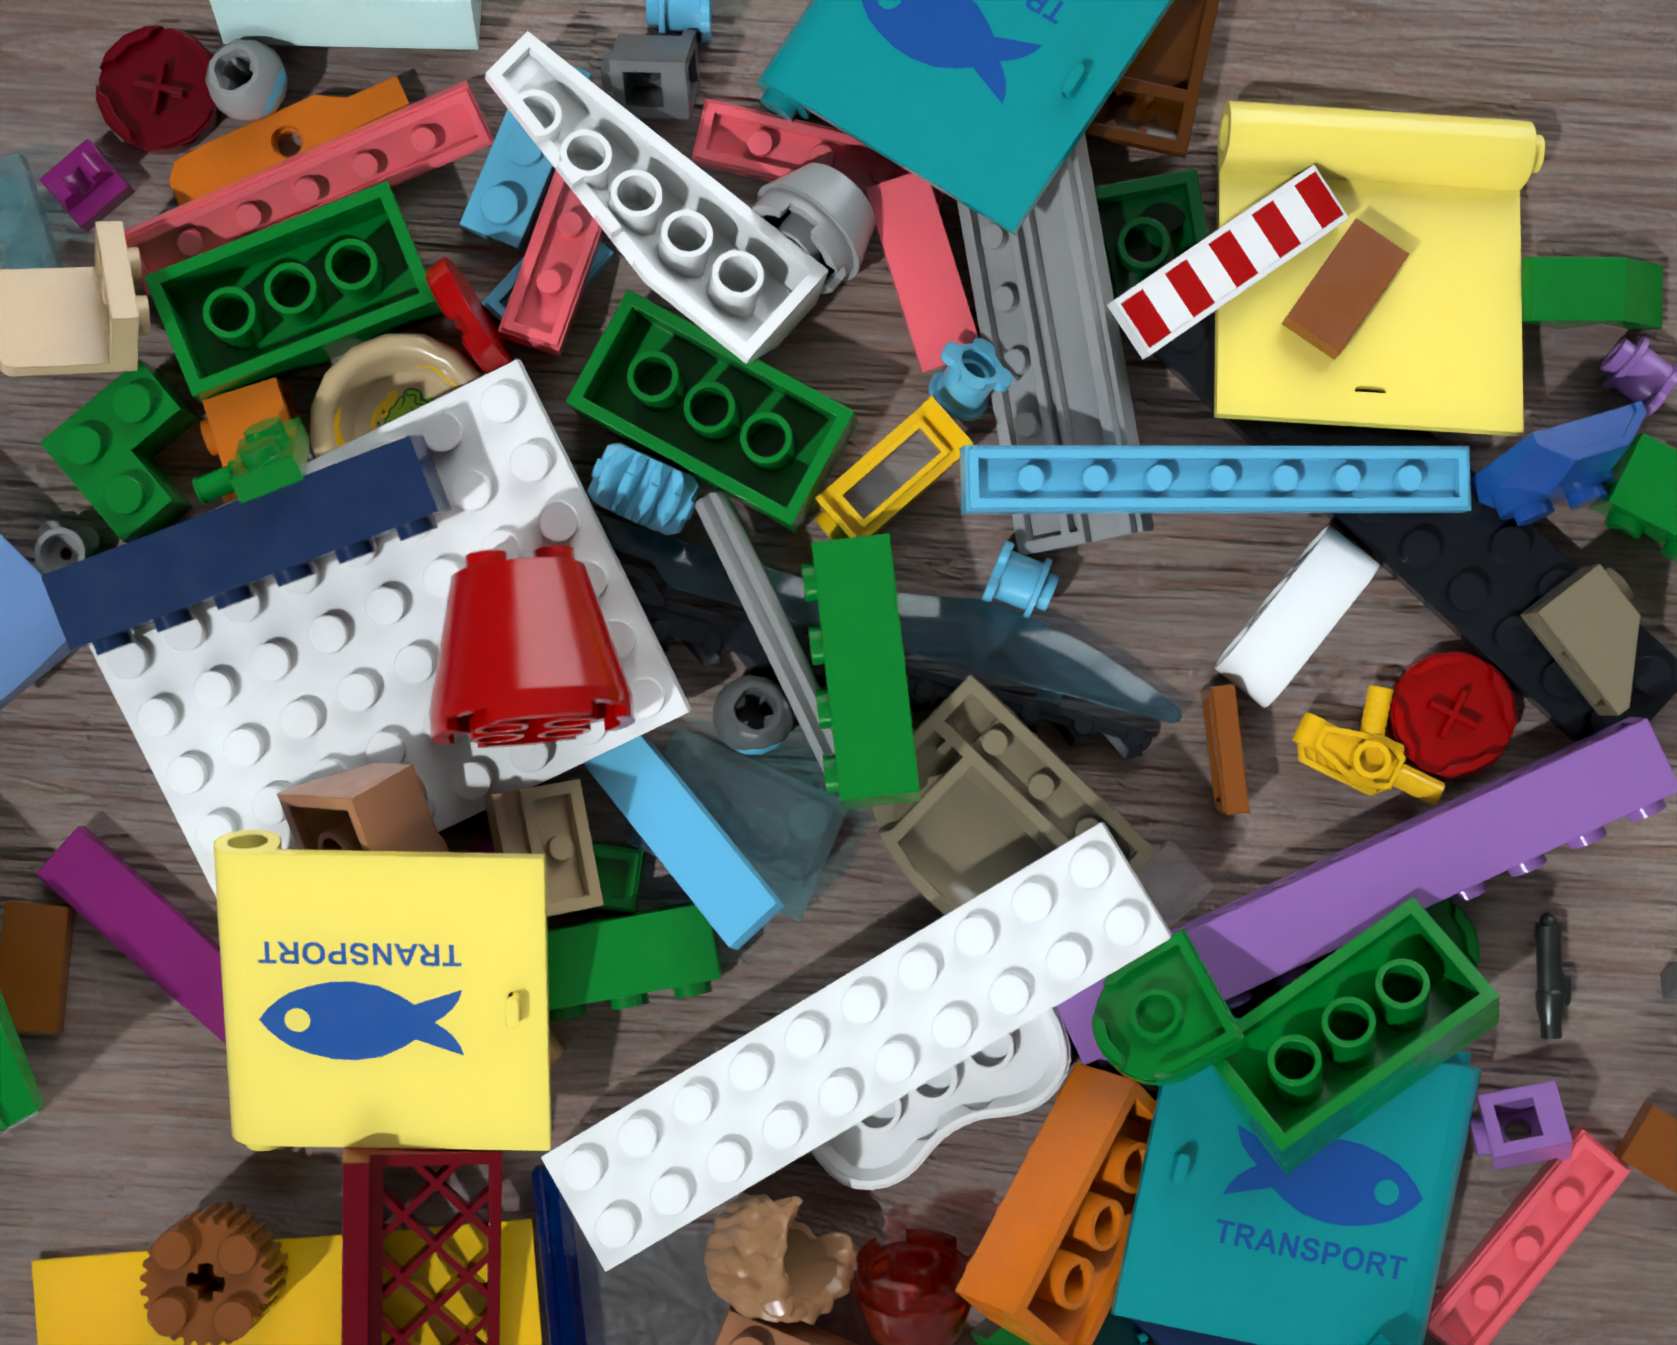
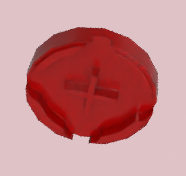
M443 257L435 262L434 266L426 270L425 279L444 316H448L451 321L455 319V326L458 330H462L463 335L461 337L464 340L462 344L475 362L488 374L514 361L505 340L499 337L498 327L460 270L447 257Z
M1460 651L1429 654L1407 666L1391 687L1394 691L1387 719L1388 735L1391 740L1404 745L1405 760L1420 771L1445 778L1474 775L1494 764L1505 751L1503 749L1508 744L1510 735H1513L1517 721L1514 694L1500 671L1491 664L1485 663L1482 659L1474 657V655Z

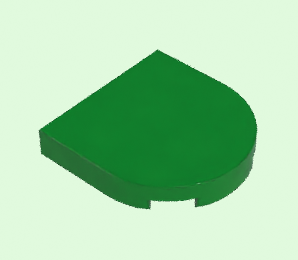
M1184 928L1172 934L1169 940L1109 974L1103 982L1104 987L1097 1000L1095 1012L1092 1014V1031L1102 1054L1121 1074L1136 1082L1148 1085H1169L1181 1082L1249 1045Z

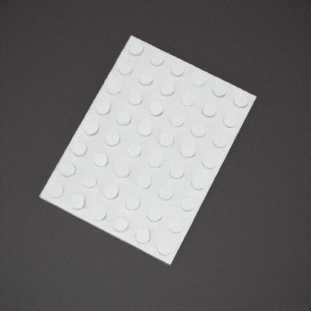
M516 359L306 463L305 475L407 436H424L452 509L434 516L438 526L437 529L404 541H400L397 531L375 538L373 541L377 549L376 552L340 565L336 554L312 562L316 574L282 587H278L275 577L252 585L256 597L218 610L215 601L211 600L192 608L195 620L157 633L154 623L134 629L132 634L136 642L117 650L97 656L94 646H89L216 898L213 845L218 837L241 830H265L276 833L281 837L282 849L298 850L277 793L286 788L374 762L413 764L416 774L421 778L426 787L427 805L436 830L440 832L486 810L485 796L534 787L692 710L521 360ZM237 497L217 508L236 502L239 498ZM552 545L572 546L574 548L575 560L584 563L632 691L635 722L617 731H605L604 721L592 723L591 731L576 735V740L537 745L478 748V743L471 742L470 735L454 734L455 744L442 746L431 741L429 709L450 580L454 573L466 568L465 555L482 550H502L506 552L507 559L534 557L533 551L540 547Z

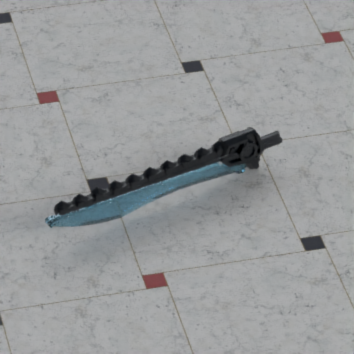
M606 515L599 517V521L613 549L652 562L670 588L744 608L717 553L624 523ZM620 561L664 652L669 651L668 647L678 639L685 644L702 666L722 663L721 658L729 651H733L754 676L774 674L771 663L750 622L669 601L665 598L648 571ZM763 567L788 620L809 626L820 625L818 601L806 602L803 578ZM897 593L903 651L1038 687L1035 699L986 687L1009 707L1033 733H1038L1037 728L1045 721H1050L1071 747L1090 744L1089 740L1100 732L1123 759L1143 756L1142 752L1151 744V732L1145 731L1140 727L1060 707L1063 695L1167 723H1176L1182 718L1179 707L1175 706L1152 686L1105 654L1065 632L1030 617L1029 619L1025 618L1021 613L980 599ZM796 635L820 687L827 686L825 664L813 665L809 638ZM905 665L910 709L914 713L931 710V705L935 704L940 697L946 699L963 681Z

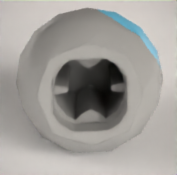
M235 39L218 48L208 63L205 78L210 96L218 109L229 117L240 121H260L275 113L286 97L289 81L283 62L275 50L259 41Z

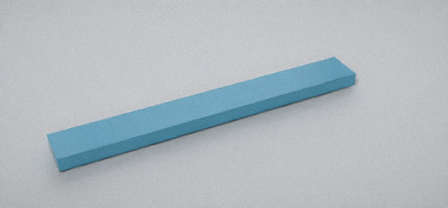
M964 445L960 448L961 514L1464 513L1471 511L1469 446Z

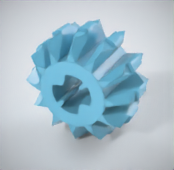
M623 443L607 445L601 459H597L590 475L592 480L587 493L592 501L601 507L649 529L670 535L680 533L686 521L690 520L701 485L695 476Z

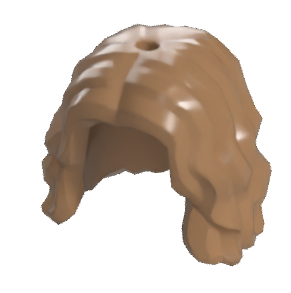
M742 1192L736 1200H731L725 1206L721 1214L716 1216L712 1232L707 1238L704 1255L707 1278L717 1296L732 1305L744 1317L750 1319L761 1318L774 1323L781 1321L786 1323L803 1321L814 1325L820 1314L829 1313L832 1310L834 1300L842 1298L850 1291V1282L854 1277L852 1265L859 1258L852 1238L846 1233L838 1231L829 1232L817 1238L807 1225L794 1221L802 1204L800 1197L793 1196L774 1202L766 1194L748 1195Z

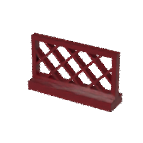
M344 1147L342 1167L341 1345H382V1328L392 1336L385 1345H419L411 1336L434 1314L458 1334L448 1345L500 1344L502 1150ZM489 1164L488 1185L469 1203L445 1182L461 1165ZM444 1165L437 1173L429 1167ZM412 1166L427 1182L409 1200L401 1204L383 1187L384 1167ZM437 1189L460 1212L435 1235L412 1212ZM487 1201L488 1221L477 1212ZM383 1204L394 1213L384 1224ZM470 1220L487 1236V1247L467 1265L445 1242L463 1224ZM402 1221L427 1243L403 1267L383 1250V1240ZM434 1252L438 1253L459 1273L436 1296H433L412 1276ZM486 1264L487 1282L477 1274ZM383 1267H385L393 1276L382 1286ZM469 1282L487 1299L486 1308L466 1326L444 1304ZM401 1284L425 1304L403 1328L382 1311V1303ZM485 1325L486 1343L476 1335Z

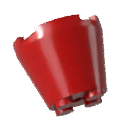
M552 545L540 547L533 551L534 557L507 559L506 552L502 550H482L465 555L466 568L454 573L450 580L429 709L431 741L442 746L455 744L454 734L470 735L471 742L478 743V748L537 745L576 740V735L591 731L592 723L604 721L605 731H617L635 722L632 691L584 563L575 560L574 548L572 546Z

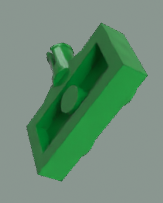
M298 416L283 423L279 417H272L247 428L243 432L245 438L240 439L238 442L234 460L229 461L225 467L193 478V487L201 503L207 504L211 500L235 491L242 504L303 480L310 438L300 417Z

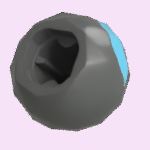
M746 675L729 682L719 692L713 706V724L718 736L731 749L742 754L762 755L776 749L788 737L793 725V709L783 688L776 682L763 676Z

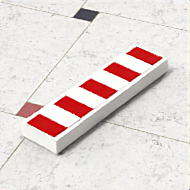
M1312 165L1107 304V307L1143 360L1348 220L1349 217L1315 165Z

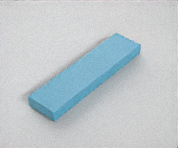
M645 733L583 763L729 948L740 949L785 906Z

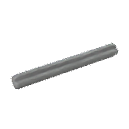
M723 489L716 490L698 499L695 502V508L824 773L823 755L834 754L835 751L832 728L820 729L815 691L822 689L727 492Z

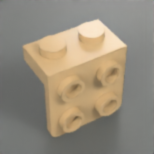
M122 221L95 222V267L0 270V370L2 373L8 376H36L137 371L139 335H150V310L146 295L135 296L134 287H141L142 284L140 253L138 247L127 248Z

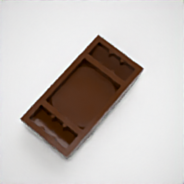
M1174 0L1085 131V137L1181 158L1186 157L1219 0Z

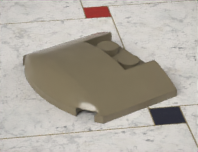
M969 674L913 732L921 801L873 806L876 822L880 828L878 833L892 858L913 886L944 915H947L1101 822H1104L1135 874L1156 853V850L1107 801L1100 797L1034 734L1009 707L972 674Z

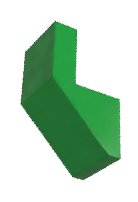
M1629 257L1522 258V322L1554 329L1598 324L1635 331L1662 329V265Z

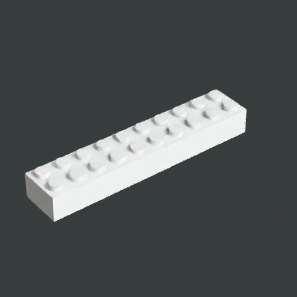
M1101 822L543 1155L541 1159L603 1269L607 1272L1169 940L1172 934L1104 822Z

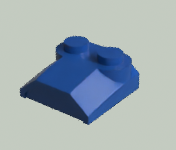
M1638 401L1583 419L1532 432L1470 478L1478 501L1495 508L1500 520L1514 518L1517 526H1524L1554 513V505L1568 502L1570 509L1576 510L1605 498L1608 493L1604 486L1615 479L1612 467L1630 446L1647 413L1643 402Z

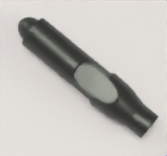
M1546 912L1539 918V923L1535 924L1536 1010L1540 1021L1541 1038L1561 1039L1565 1006H1569L1571 1002V976L1568 970L1562 969L1561 924L1557 923V919L1552 913Z

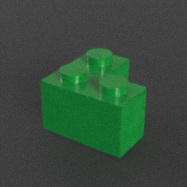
M140 359L138 360L137 371L123 372L40 442L122 542L128 543L168 528L193 507L153 458L201 418L161 370Z

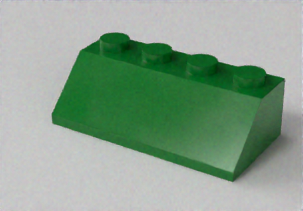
M1412 897L1240 1018L1237 1023L1249 1045L1210 1067L1245 1123L1287 1175L1499 1023L1500 996L1418 901Z

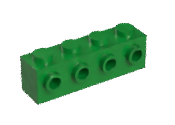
M890 533L811 542L814 562L802 563V577L806 602L818 601L820 625L810 626L808 629L813 665L825 664L828 689L816 690L815 693L820 729L832 728L835 753L823 755L827 794L839 793L843 810L921 801Z

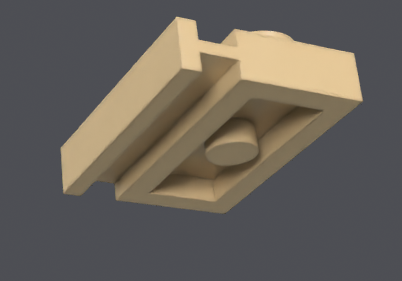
M580 779L496 793L484 797L495 853L546 854L547 917L604 905Z

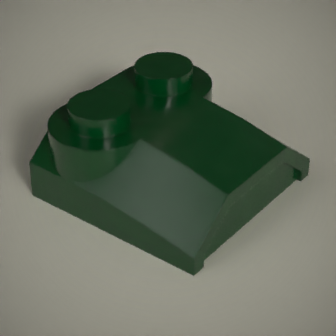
M1197 168L1094 187L1114 300L1209 236Z

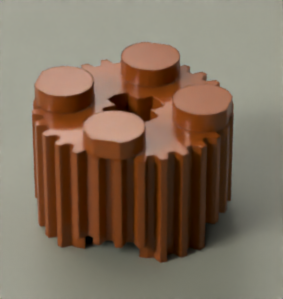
M229 1201L221 1207L218 1202H213L204 1210L198 1208L168 1228L167 1231L156 1239L153 1246L149 1248L148 1254L150 1257L143 1261L142 1264L147 1271L140 1276V1281L146 1283V1286L140 1290L142 1296H148L149 1301L144 1304V1308L148 1309L147 1321L159 1335L171 1336L173 1341L182 1337L184 1338V1345H190L194 1341L197 1342V1345H207L209 1342L211 1345H220L223 1341L228 1345L242 1338L270 1311V1308L277 1301L278 1297L276 1295L286 1285V1281L282 1278L288 1273L289 1267L282 1265V1263L288 1258V1253L280 1251L282 1247L281 1242H273L272 1238L276 1234L275 1231H266L264 1229L267 1223L264 1219L257 1223L254 1220L256 1213L252 1211L250 1213L246 1212L245 1204L241 1203L237 1208H233L232 1202ZM212 1264L214 1275L224 1277L225 1281L220 1284L212 1280L207 1273L206 1266Z

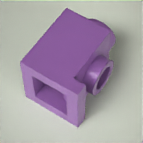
M1555 1080L1477 1095L1479 1116L1472 1117L1470 1133L1477 1156L1490 1154L1494 1170L1556 1158L1558 1161L1571 1159L1573 1141ZM1518 1124L1528 1129L1530 1137L1511 1141L1507 1138L1505 1131L1509 1126Z

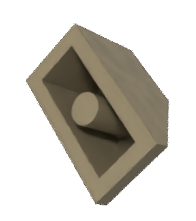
M1595 564L1576 570L1521 613L1520 616L1599 716H1619L1630 708L1640 614L1630 603L1634 596L1626 581L1613 569L1607 568L1604 570L1600 564Z

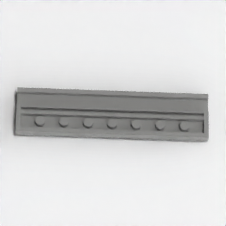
M1084 133L1015 235L957 201L980 336L995 347V356L1002 367L1009 370L1013 376V382L1007 391L998 392L992 389L990 392L999 445L1140 446L1119 324L1107 307V304L1114 300ZM1012 514L1018 553L1025 556L1153 531L1154 529L1152 514Z

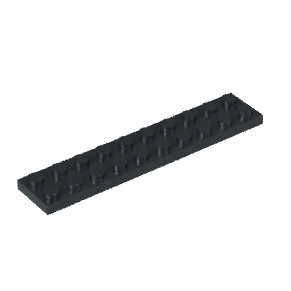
M1215 311L1151 354L1213 412ZM1355 390L1357 392L1380 393L1379 391ZM1221 418L1250 446H1445L1430 431ZM1470 469V478H1471V477H1472L1473 475H1475L1476 473L1473 472V471ZM1471 482V511L1464 513H1324L1485 662L1500 671L1510 685L1571 741L1577 742L1628 717L1647 718L1650 722L1677 693V658L1639 624L1630 708L1619 716H1599L1520 616L1521 613L1579 568L1531 524L1517 526L1514 518L1500 520L1495 508L1478 501Z

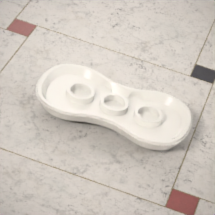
M1055 1007L811 1150L812 1154L827 1173L843 1185L861 1190L886 1188L910 1176L944 1138L963 1126L989 1118L1019 1115L1041 1106L1060 1088L1068 1074L1071 1062L1067 1031Z

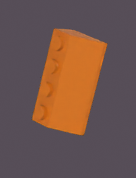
M1076 1062L1067 1081L1058 1092L1055 1103L1035 1141L1029 1147L1025 1160L1007 1194L999 1203L995 1216L974 1256L967 1263L965 1272L955 1290L986 1318L1031 1345H1092L1112 1306L1156 1101L1138 1082Z

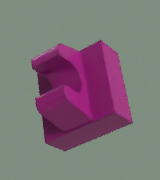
M88 138L39 179L77 225L86 232L95 226L96 221L103 220L135 193L134 189L100 149Z

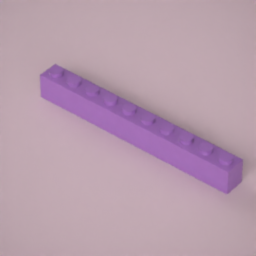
M1628 717L1170 930V932L1174 934L1183 928L1186 930L1231 1010L1252 998L1249 992L1251 988L1271 979L1275 986H1281L1296 980L1310 970L1308 962L1329 952L1333 954L1412 897L1424 909L1446 898H1449L1451 904L1465 902L1484 893L1488 889L1485 880L1508 870L1511 877L1526 874L1544 865L1547 862L1544 853L1565 843L1568 844L1571 850L1587 846L1607 835L1604 825L1626 815L1630 822H1635L1662 811L1667 807L1663 798L1677 792V779L1648 719ZM1106 977L1056 1006L1084 1066L1095 1060L1098 1061L1100 1067L1112 1065L1100 1051L1095 1041L1091 1024L1092 1014L1095 1012L1096 1003L1104 987L1103 982Z

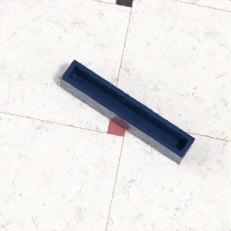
M407 436L305 475L303 480L241 504L240 500L41 575V578L69 649L75 650L93 645L97 656L135 643L132 630L150 623H154L157 633L191 622L195 620L192 608L214 600L217 609L221 610L256 597L252 585L275 577L278 587H282L316 574L312 562L336 554L339 565L377 551L373 541L375 538L397 531L400 541H404L437 529L438 526L434 516L452 509L424 436Z

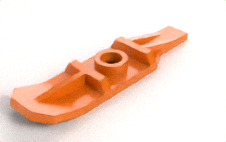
M397 75L347 98L312 95L276 111L260 121H254L211 140L174 161L169 184L179 206L292 157L281 154L279 149L281 139L288 134H295L301 138L302 146L297 153L299 154L410 105Z

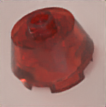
M906 1229V1241L889 1243L880 1247L876 1238H873L859 1250L856 1257V1270L850 1284L851 1290L872 1337L880 1345H951L961 1336L972 1305L955 1290L965 1272L967 1263L973 1256L972 1254L966 1256L957 1250L956 1237L930 1229Z

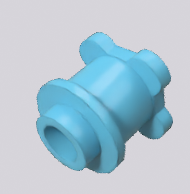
M646 0L647 25L659 26V35H667V32H683V29L696 30V33H701V43H711L712 0Z
M975 338L972 343L963 345L956 342H948L940 355L947 367L936 372L929 382L928 391L930 396L932 395L954 420L974 421L981 418L988 407L987 396L991 390L1005 392L1013 382L1011 372L1002 367L995 356V347L985 339Z
M1005 540L981 600L990 603L992 598L998 599L1023 609V617L1029 619L1034 607L1046 611L1060 576L1049 572L1052 559L1046 557L1043 563L1012 550L1014 543Z

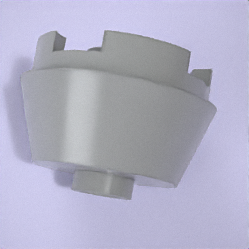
M822 163L807 164L762 186L757 195V202L751 208L829 270L820 294L833 292L841 282L852 280L858 274L876 226L874 210L864 193L843 173Z

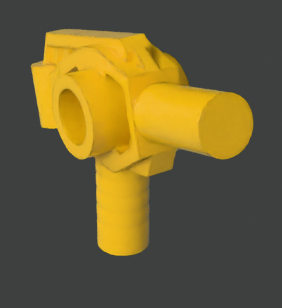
M1368 685L1359 731L1339 728L1314 714L1304 712L1291 741L1297 743L1298 761L1367 796L1388 789L1391 790L1393 786L1432 806L1439 801L1444 791L1445 783L1404 764L1406 759L1404 756V745L1385 737L1393 689Z

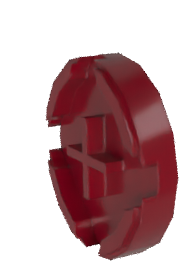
M144 26L123 35L105 53L99 67L102 72L99 76V86L96 85V102L105 123L128 145L152 155L178 154L199 145L217 127L222 112L212 100L205 82L208 63L214 55L194 35L173 28Z

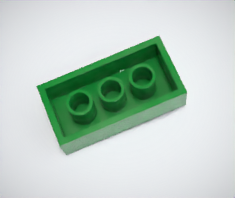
M388 181L144 276L190 392L202 404L204 399L276 377L281 380L344 355L352 346L385 333H399L444 315L425 279V266Z
M627 289L565 401L578 415L655 457L684 470L716 490L723 489L732 499L795 533H798L815 502V497L822 490L858 424L855 411L759 359L745 364L703 329Z

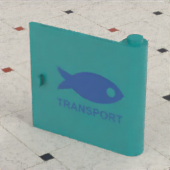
M811 0L757 79V85L764 92L760 102L772 113L780 115L790 122L795 115L803 119H809L813 113L1015 235L1174 0Z
M1463 1050L1459 1051L1287 1175L1245 1123L1211 1067L1181 1082L1159 1085L1111 1313L1116 1316L1257 1345H1370L1379 1333L1393 1345H1424L1482 1073L1481 1068L1470 1065L1472 1053Z

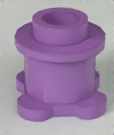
M1645 336L1640 337L1634 343L1624 338L1608 353L1600 365V369L1606 373L1601 386L1606 390L1614 387L1633 403L1642 401L1647 412L1646 415L1650 416L1662 405L1667 395L1677 384V363L1672 366L1648 348L1650 340Z

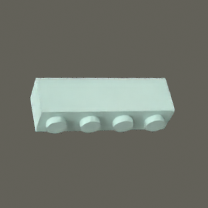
M210 0L223 44H228L235 39L256 40L265 45L479 50L482 0Z

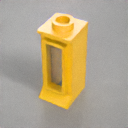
M931 395L914 413L826 490L815 497V504L822 512L814 520L831 540L876 535L960 461L961 447L964 445H974V443Z

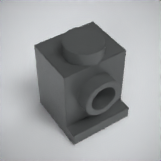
M683 29L681 36L618 34L612 52H605L602 58L601 80L603 90L612 92L613 99L637 118L690 119L701 88L696 30Z

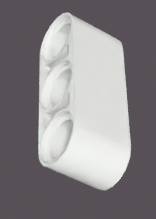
M1327 525L1303 551L1216 662L1214 669L1259 705L1266 708L1286 688L1368 585L1379 569L1380 564L1331 525Z

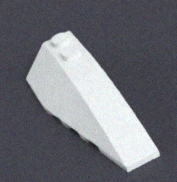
M527 31L486 72L485 80L643 282L745 364L751 363L778 347L815 306L829 271L827 268Z

